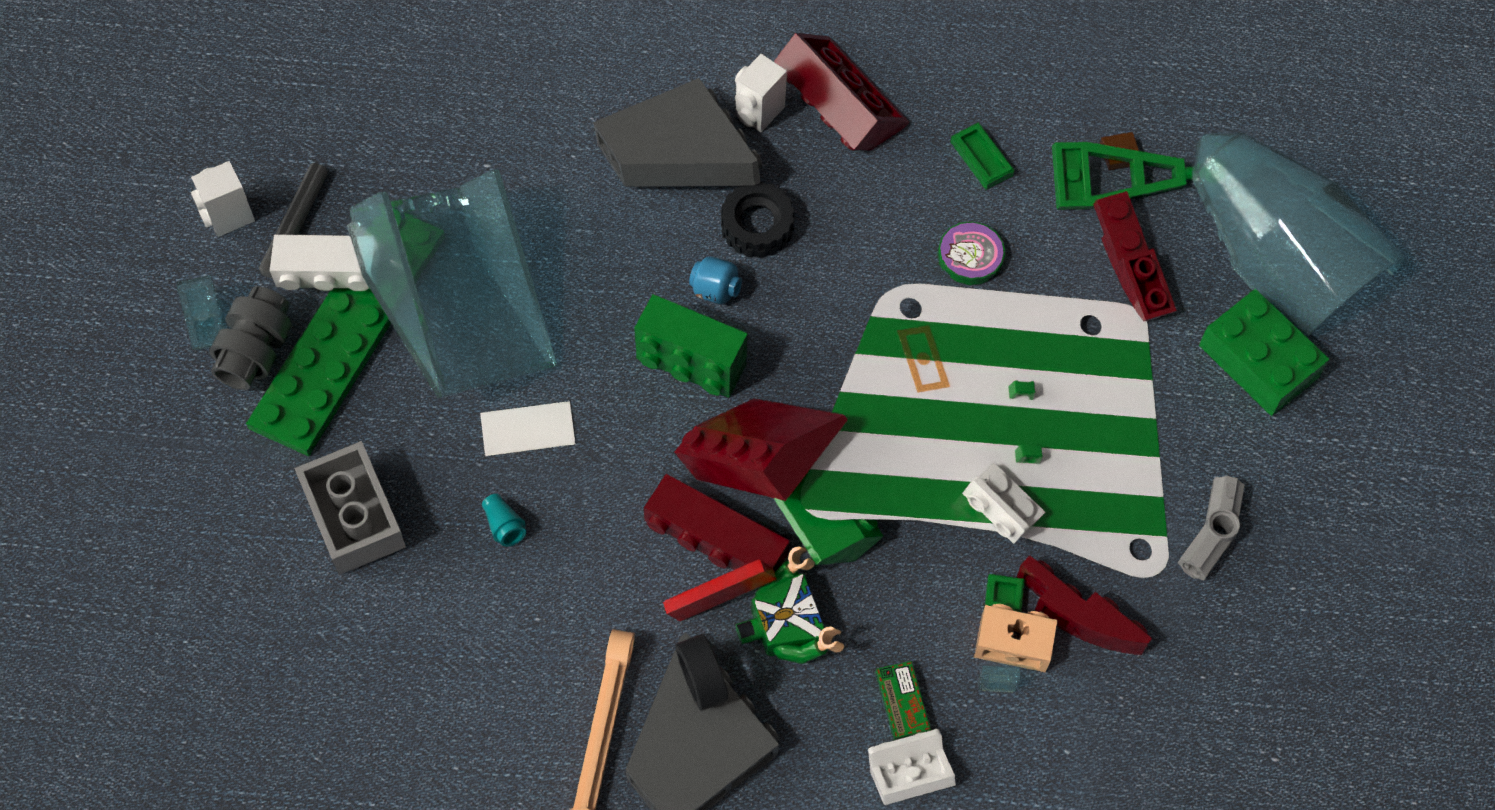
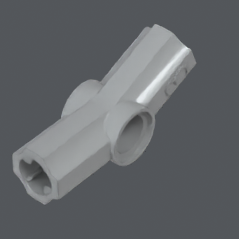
M1224 476L1213 479L1205 525L1178 561L1183 571L1194 579L1205 580L1239 531V514L1245 484L1241 483L1238 478ZM1213 526H1220L1224 528L1227 534L1222 535L1217 533L1214 530Z

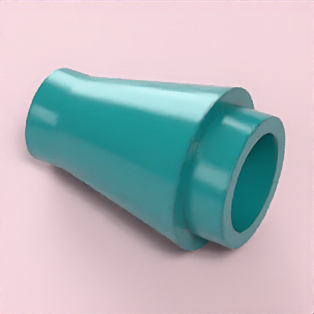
M500 494L489 495L483 500L482 507L485 510L494 541L504 547H510L519 543L526 535L525 521L502 499Z

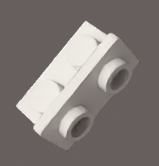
M994 462L979 477L974 478L962 493L968 499L972 508L982 512L993 523L996 531L1003 537L1008 538L1013 544L1045 513Z

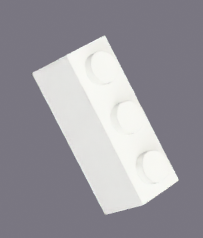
M274 235L270 273L276 287L286 290H296L298 288H316L323 291L332 290L333 288H350L354 291L378 289L382 252L377 236Z

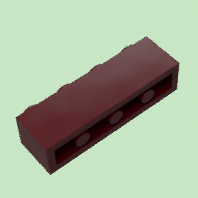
M665 474L644 506V519L650 529L658 534L664 535L667 533L677 538L678 543L689 551L695 552L698 550L706 554L713 564L723 569L729 567L735 570L760 559L775 571L782 565L789 552V540L668 474Z

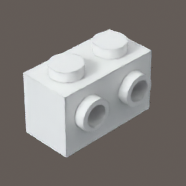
M760 54L748 67L744 66L738 72L735 79L736 116L745 126H752L759 132H762L785 108L787 71L763 54Z
M230 161L216 167L206 168L199 174L191 177L196 190L190 193L198 208V212L205 227L213 226L218 237L255 222L243 187Z

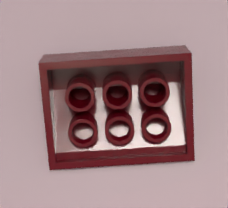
M753 398L694 426L692 430L685 434L682 443L674 453L696 480L786 501L848 419L843 414Z

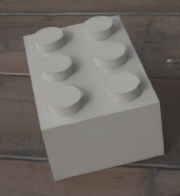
M362 441L294 468L338 575L406 548L399 526Z

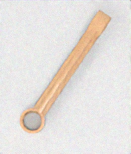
M616 629L611 631L606 652L605 669L574 806L570 810H596L625 675L632 657L635 633Z

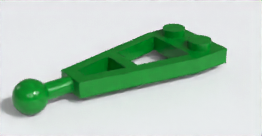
M1055 142L1052 145L1057 210L1094 208L1093 203L1096 200L1125 191L1128 192L1130 200L1183 188L1187 185L1186 180H1204L1209 185L1218 186L1224 183L1228 177V168L1220 160H1210L1204 166L1185 167V161L1182 158L1091 142ZM1088 156L1129 162L1132 187L1091 196ZM1144 165L1171 169L1172 179L1145 184Z

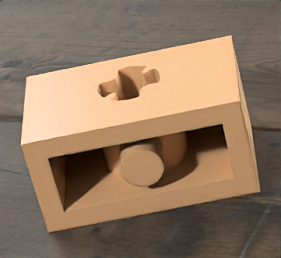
M1003 604L985 605L981 616L974 658L1046 673L1051 661L1057 620L1050 619L1048 615L1042 612L1031 611L1026 614L1013 611L1010 606ZM1012 631L1020 633V640L1012 638Z

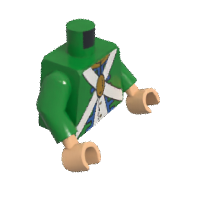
M793 548L789 553V561L784 562L774 571L776 580L760 586L756 591L755 597L751 600L753 619L735 624L742 645L761 639L768 656H777L781 660L805 664L826 654L827 649L836 653L843 650V643L836 641L831 644L832 638L835 635L841 634V631L833 627L824 628L804 573L799 574L798 572L799 569L809 570L814 566L815 562L811 558H807L802 564L800 562L801 555L807 551L806 548Z

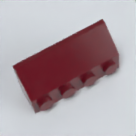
M795 33L774 60L776 64L787 71L786 82L794 85L801 92L800 97L808 105L815 107L821 114V120L830 128L835 129L842 136L840 138L841 142L853 151L872 150L910 123L829 36Z

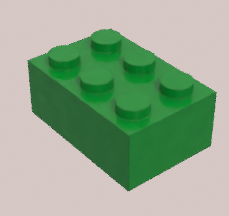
M1256 289L1207 326L1199 344L1271 417L1317 380L1330 360Z
M652 294L634 327L636 359L650 369L659 368L669 372L675 379L681 382L690 381L700 385L709 394L715 396L721 394L730 398L747 365L748 333Z

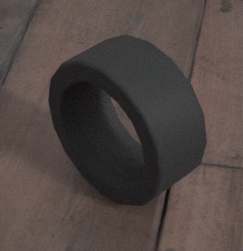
M700 634L677 643L675 648L679 664L692 698L699 710L703 711L728 700V691L725 680L706 636Z

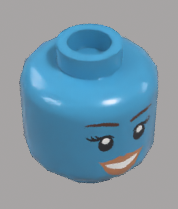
M708 256L702 261L695 263L690 274L689 284L693 287L695 296L723 305L731 297L738 296L742 286V278L738 277V268L735 264Z

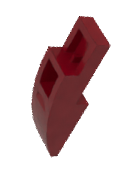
M1125 191L1096 200L1093 205L1104 233L1101 240L1119 282L1138 315L1145 322L1175 313L1177 310L1154 248L1149 250L1128 192Z
M1031 555L1020 565L1016 578L1024 579V585L1040 597L1035 611L1042 612L1048 615L1050 619L1057 620V627L1085 642L1104 649L1134 655H1142L1146 651L1152 640L1146 628L1138 621L1129 620L1124 616L1113 600L1105 596L1101 597L1097 592H1094L1085 601L1076 587L1069 583L1064 584L1054 575V571L1047 563L1041 560L1037 561Z

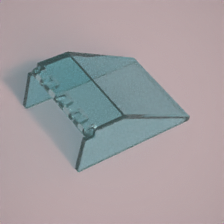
M499 169L490 170L461 185L460 189L457 187L437 191L435 194L427 193L408 197L407 200L398 199L390 201L388 193L384 191L349 208L352 223L348 224L347 227L361 274L437 398L558 366Z

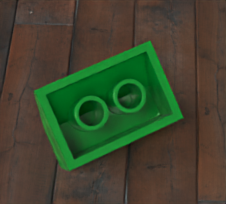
M806 475L786 501L774 498L816 565L855 562L883 537V534L877 527L878 522L876 519L828 520L815 517L806 511L800 498L801 487Z

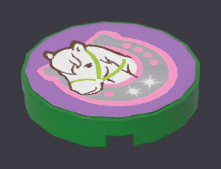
M972 221L961 222L950 227L941 237L937 254L939 265L943 271L945 269L950 274V278L959 283L977 285L989 281L991 277L998 274L1003 264L1005 249L1002 239L995 230L985 224Z

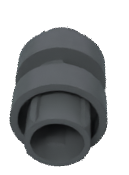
M259 286L253 287L248 297L241 296L234 299L225 317V321L231 329L219 330L209 349L211 357L216 361L211 373L217 380L235 389L248 390L254 379L261 380L267 378L276 360V354L270 347H281L292 327L290 319L286 316L290 306L287 299L271 289Z

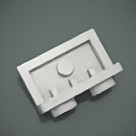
M939 729L885 742L868 749L870 773L884 805L956 785L955 774L943 750L942 735Z

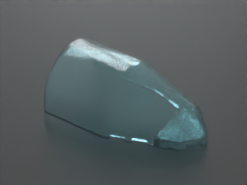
M1244 132L1206 133L1197 142L1192 180L1207 213L1212 214L1218 227V237L1221 242L1224 241L1231 256L1230 263L1233 269L1252 290H1258L1307 338L1334 311L1385 270L1392 276L1407 259L1334 181Z

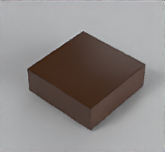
M1133 132L1101 137L1100 144L1139 151ZM1105 159L1108 170L1130 167L1129 162Z

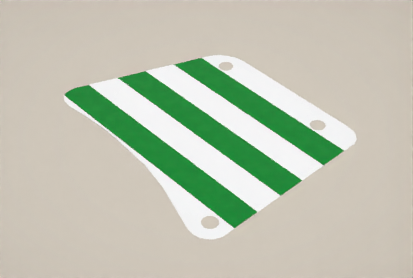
M920 283L904 284L885 293L878 300L832 410V413L845 415L848 420L808 471L801 487V503L806 511L815 517L828 520H918L996 531L993 523L982 512L972 508L968 499L962 494L971 481L977 476L979 477L994 462L1045 511L1043 516L1021 536L1022 538L1058 547L1133 577H1153L1166 567L1169 551L1147 321L1143 322L1134 307L1117 302ZM906 298L917 300L922 308L920 316L912 319L904 316L900 311L901 301ZM1086 315L1095 316L1101 322L1102 328L1100 333L1097 335L1086 334L1080 326L1082 317ZM1015 380L1022 382L1034 381L1036 392L1034 399L1029 400L1028 396H1016L1014 399H1010L1008 386ZM1021 444L1041 445L1043 455L1041 463H1016L1015 450ZM1134 539H1144L1150 544L1152 555L1149 559L1141 561L1132 556L1129 548L1130 543Z

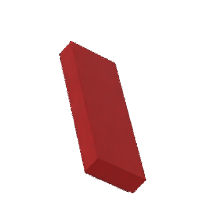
M758 559L663 602L667 615L678 621H683L776 580V576L771 566Z

